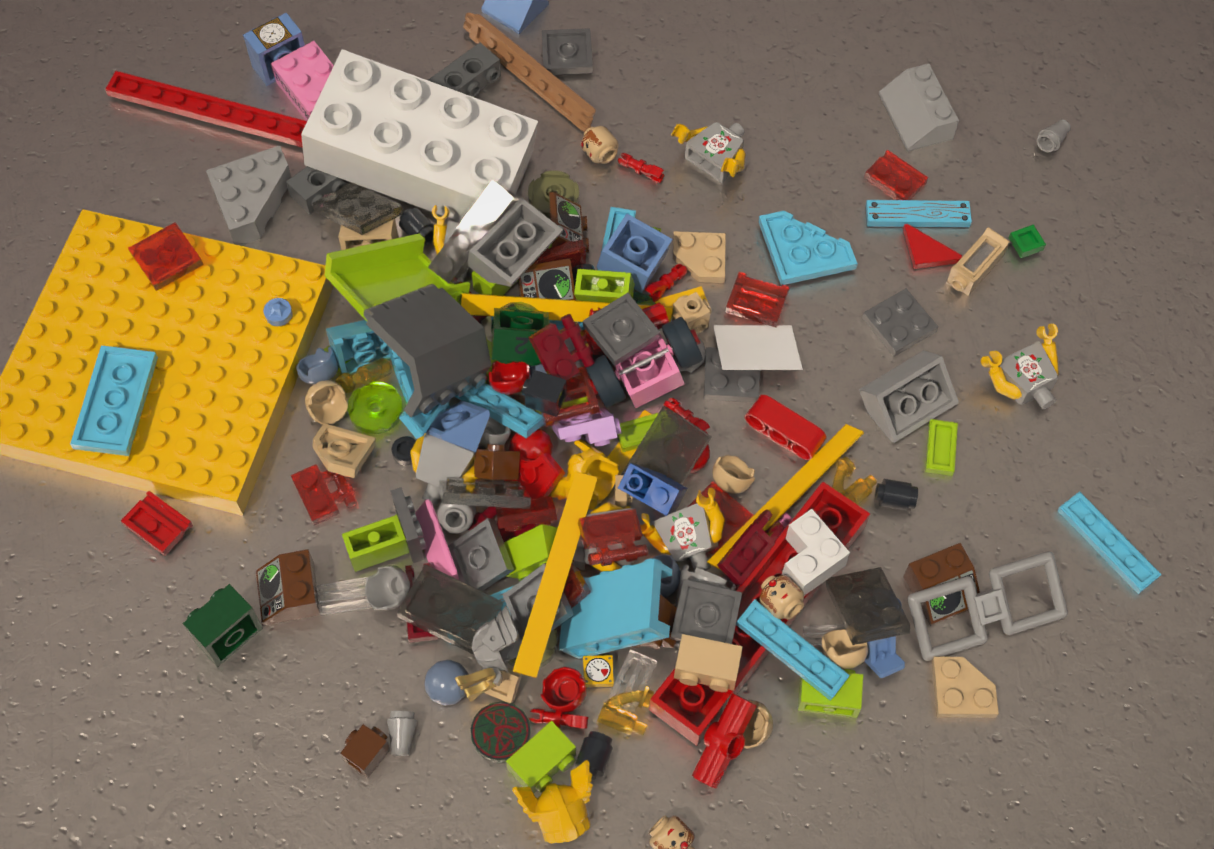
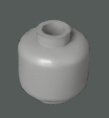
M454 492L448 494L443 498L438 508L437 519L440 526L450 533L458 534L465 532L474 521L476 515L475 503L465 493Z

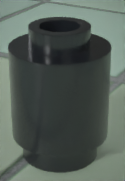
M418 208L406 209L400 215L399 227L408 236L420 233L425 238L424 246L433 241L434 224Z
M883 479L882 484L877 483L875 500H879V506L907 511L908 508L915 509L918 499V487L912 486L908 482Z
M590 731L588 737H585L575 767L577 768L584 761L588 760L590 764L589 772L592 773L591 779L595 780L597 776H603L613 749L611 746L612 738L600 732Z

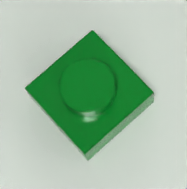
M1034 224L1011 232L1008 238L1020 258L1043 251L1046 246Z

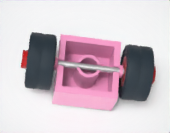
M682 317L662 326V331L668 345L665 344L660 334V338L616 365L615 373L605 355L596 358L593 365L586 367L591 378L587 382L594 396L599 394L606 408L626 399V395L619 383L621 380L635 408L684 385L683 378L672 355L675 356L683 370L700 363L703 357L698 347L701 342L695 330H690Z

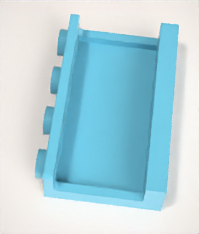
M646 559L643 563L624 565L618 570L603 571L599 575L581 577L578 581L567 583L565 585V596L574 615L561 624L559 650L581 659L583 656H594L669 638L670 626L659 621L658 614L661 579L672 576V569L662 564L658 559Z

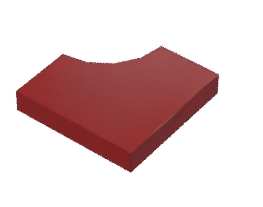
M544 453L536 460L527 459L520 454L518 480L504 481L529 512L532 513L540 508L565 475V472L550 453Z

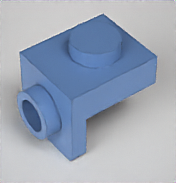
M889 624L864 635V640H867L868 654L864 662L880 678L905 668V662L896 654V631Z

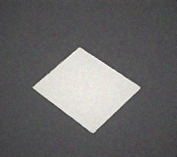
M713 325L722 370H803L792 325Z

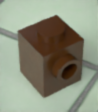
M487 444V449H477L474 461L475 477L490 480H518L520 452L504 450L505 445Z
M363 724L359 730L355 729L349 734L345 741L346 746L340 754L344 762L368 779L390 751L386 741L388 737L377 727L373 726L370 729Z

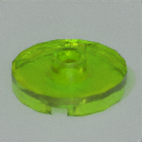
M384 382L366 383V386L362 388H357L348 400L347 410L352 424L358 430L367 434H381L390 431L400 421L399 417L403 413V403L393 386ZM374 408H380L378 412H372Z

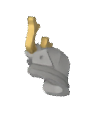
M507 606L498 613L496 618L482 625L473 636L472 650L478 664L483 666V668L475 673L455 678L457 685L460 686L461 690H464L470 702L496 685L500 686L503 680L500 671L505 670L509 673L506 662L517 658L522 639ZM483 681L475 686L469 687L477 682Z

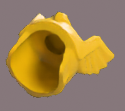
M579 439L574 441V444L582 453L574 454L570 457L567 477H562L548 497L558 498V500L567 499L575 472L598 477L591 500L599 504L611 493L616 475H619L620 466L608 459L603 452L589 445L588 442Z
M588 760L570 771L571 786L551 783L547 785L545 791L538 798L534 795L530 786L512 788V791L518 798L517 802L523 807V812L528 814L532 822H538L546 842L551 844L570 842L589 830L591 823L588 818L586 804L590 801V791L593 784H591L592 773L589 772L590 764Z

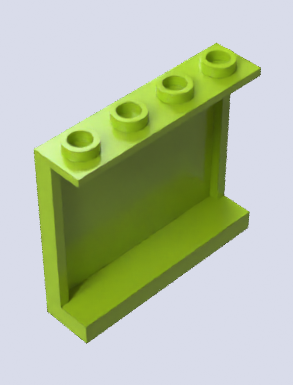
M420 233L327 253L325 277L366 321L368 320L364 317V310L430 284H434L438 289L443 288L460 305L462 293L469 294L470 289L469 282L454 284L423 253L425 238Z

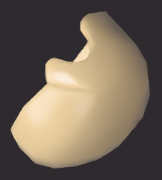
M332 380L317 382L309 388L305 397V406L314 421L322 425L324 423L334 424L341 420L348 411L349 405L344 389L340 384Z
M725 455L718 457L713 466V478L717 486L725 492L732 494L742 493L755 480L754 468H749L737 456Z
M833 630L825 633L822 637V652L841 669L855 668L864 663L867 657V640H864L863 643L860 633L855 630Z
M748 700L757 705L743 733L745 738L744 748L746 749L761 746L770 738L773 731L772 715L767 707L759 701Z

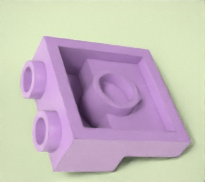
M604 407L551 420L554 433L560 440L565 439V442L579 440L581 435H583L590 444L594 443L595 446H603L611 443V439L617 438V435L621 434L618 418H614L613 413L608 412Z

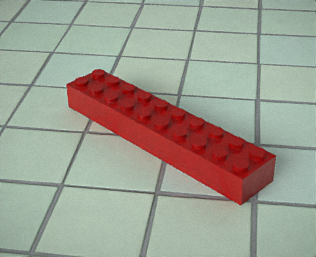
M822 482L789 524L813 509L848 550L866 527L870 513L825 482ZM789 524L777 538L771 550L736 590L737 592H742L736 622L754 599L763 605L760 602L762 583L770 576L777 577L782 575L785 563L798 554L786 540ZM821 584L804 596V606ZM798 614L792 619L787 620L784 618L780 620L790 626ZM735 625L732 644L743 647L734 691L719 692L712 690L709 685L699 683L695 686L683 684L679 681L680 679L674 678V668L650 699L649 711L696 746L704 738L709 726L721 716L732 693L738 694L769 653L767 649L737 625Z

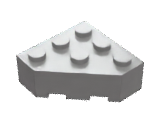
M280 145L206 170L235 245L241 246L261 239L265 232L264 227L268 220L275 215L282 203V196L288 190L286 181L292 177Z

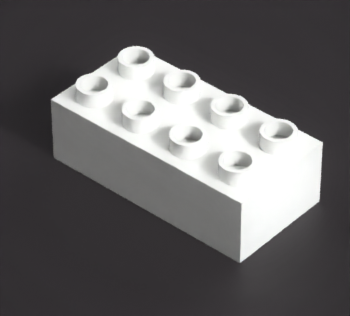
M342 49L301 134L304 165L431 212L433 207L437 205V214L442 216L445 214L446 206L450 212L448 218L467 225L490 230L494 226V222L498 218H502L511 207L534 150L538 121Z

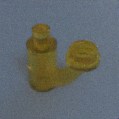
M380 358L359 367L355 374H340L335 382L341 385L345 393H350L355 389L356 384L368 385L389 376L392 372V366L387 359Z
M848 457L839 458L835 462L837 470L832 488L858 505L872 493L871 488L877 484V481L872 475H869L864 480L858 478L848 488L844 489L845 476L850 477L853 474L855 465Z
M645 686L644 691L625 692L613 696L607 702H604L597 722L629 736L632 732L643 736L647 724L637 721V715L622 710L620 707L628 703L639 702V708H642V706L648 708L654 691L649 690V687Z

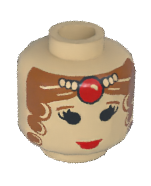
M605 126L590 127L583 135L581 148L594 163L606 164L616 157L618 141Z
M770 576L762 583L760 602L775 618L792 619L803 609L804 592L789 576Z
M664 815L649 831L651 835L649 844L653 849H695L692 846L695 839L694 832L678 816L673 815L668 818Z

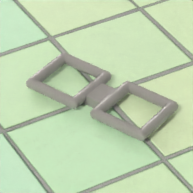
M1047 551L992 568L989 571L992 589L981 593L976 592L973 579L966 576L910 594L908 596V604L923 659L931 661L933 657H943L986 643L988 636L985 624L1000 620L1003 632L1006 635H1012L1067 617L1068 610L1053 553ZM1044 565L1055 609L1013 622L1002 578ZM964 590L975 634L932 647L921 603Z

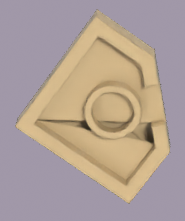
M674 231L673 260L686 266L691 272V276L697 282L724 283L726 233Z
M324 423L313 438V449L328 471L355 478L375 448L376 438Z
M933 657L932 671L936 717L996 718L999 715L996 685L964 657Z

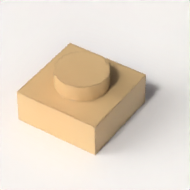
M616 475L615 505L625 508L627 503H632V496L618 489L624 475Z
M508 668L509 673L505 670L500 671L503 677L500 686L496 685L484 693L511 704L515 700L522 674L513 672V669Z

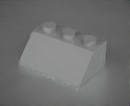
M929 63L906 69L879 91V96L907 152L954 139L959 119Z
M521 197L469 251L468 266L488 282L511 287L558 238L563 229Z
M924 350L859 389L868 414L893 443L959 403L943 357Z

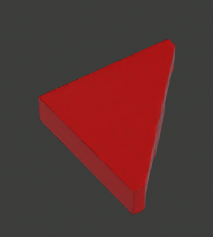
M904 224L903 233L914 269L957 264L962 258V255L911 225Z

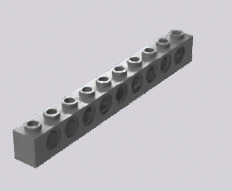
M480 42L432 76L428 81L474 97L481 89L495 82L501 76L500 59ZM308 166L286 181L290 196L309 215L323 208L329 200L336 195L342 194L347 187L353 184Z

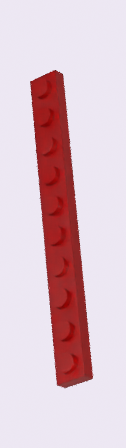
M115 71L105 89L110 97L303 148L301 134L307 123L305 120Z

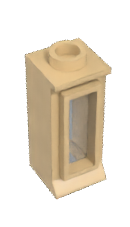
M988 227L958 263L951 268L947 282L957 291H961L969 296L1003 258L1010 241Z

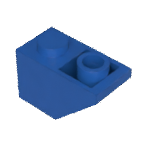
M634 463L629 464L618 486V489L666 516L676 512L688 489L661 473Z

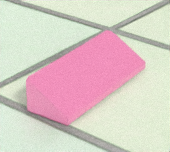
M429 499L425 500L415 514L424 535L423 538L426 544L424 552L428 563L431 565L436 585L439 590H444L458 585L460 582L433 505Z

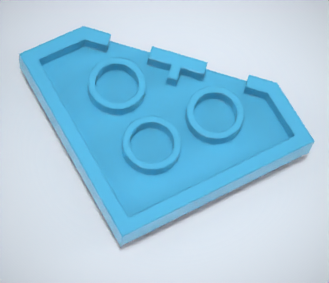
M786 211L759 216L758 222L781 286L851 271L857 268L858 263L850 242L842 238L837 240L825 234V230L809 222L804 224L794 219L793 215Z

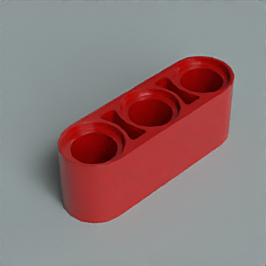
M764 394L759 396L744 416L746 422L752 428L804 460L812 459L827 438L821 428Z

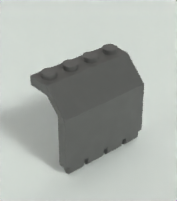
M430 284L364 310V317L368 320L366 325L410 367L414 392L404 411L411 418L420 413L426 414L439 404L445 405L451 398L455 396L461 397L468 390L474 387L476 389L481 387L487 380L486 374L492 365L484 327L443 288L438 289L434 284Z

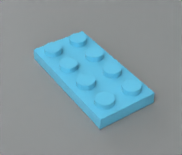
M101 345L70 443L73 449L129 456L158 359L156 352Z

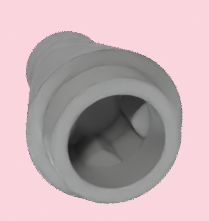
M1061 119L1057 123L1041 130L1037 138L1038 147L1044 152L1058 150L1071 129L1069 122Z
M390 712V718L387 719L391 755L409 756L417 720L414 719V712Z

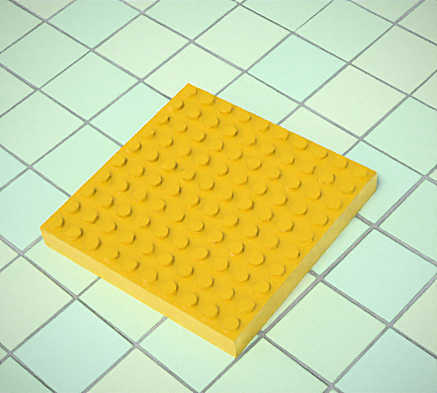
M82 209L0 376V455L146 492L150 491L154 494L243 516L299 375L296 367L299 361L307 356L334 288L332 283L325 277L326 265ZM274 298L287 300L292 309L293 315L291 320L283 326L269 324L264 315V306ZM101 345L156 352L158 356L129 456L75 450L70 445Z

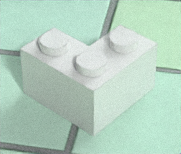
M813 509L789 524L786 540L798 554L785 563L782 575L789 576L804 592L805 596L846 566L850 552Z

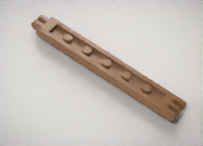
M466 13V21L463 28L469 32V37L475 43L481 42L500 59V63L580 130L585 132L591 127L593 116L596 112L595 108L479 14Z

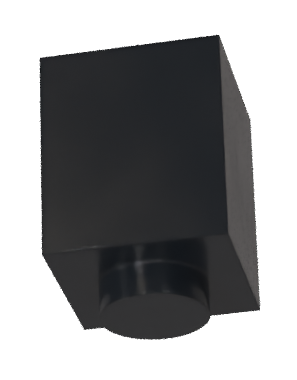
M535 370L531 379H526L522 388V395L525 396V406L557 417L567 396V381Z

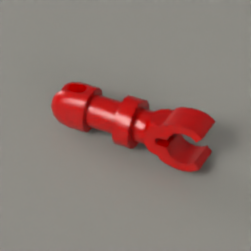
M621 153L622 158H618L620 165L632 168L636 174H644L656 183H661L665 176L662 174L664 171L662 168L656 165H648L643 159H634L633 156L627 153Z
M678 263L671 268L670 273L660 276L659 281L650 283L645 290L651 294L647 295L646 298L652 302L658 301L666 289H671L676 280H681L687 274V267Z
M669 398L668 401L664 402V408L671 415L677 416L683 426L687 425L691 432L697 433L703 438L708 435L706 430L710 426L706 421L694 417V413L691 410H685L681 407V403L674 398Z
M539 708L530 710V712L540 714L539 719L529 718L532 723L548 724L552 721L558 728L569 726L587 729L588 717L564 714L559 711L549 712Z

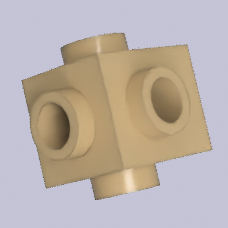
M697 292L689 296L684 295L673 303L671 320L682 317L690 330L694 329L696 334L701 333L709 328L710 305L705 299L702 300Z

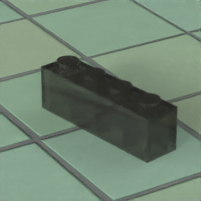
M492 181L428 268L448 284L457 283L469 267V251L520 198L500 182Z

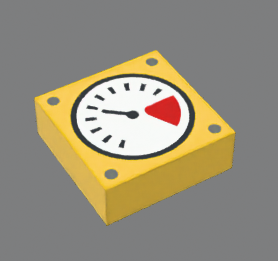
M613 655L583 656V675L587 688L614 686Z

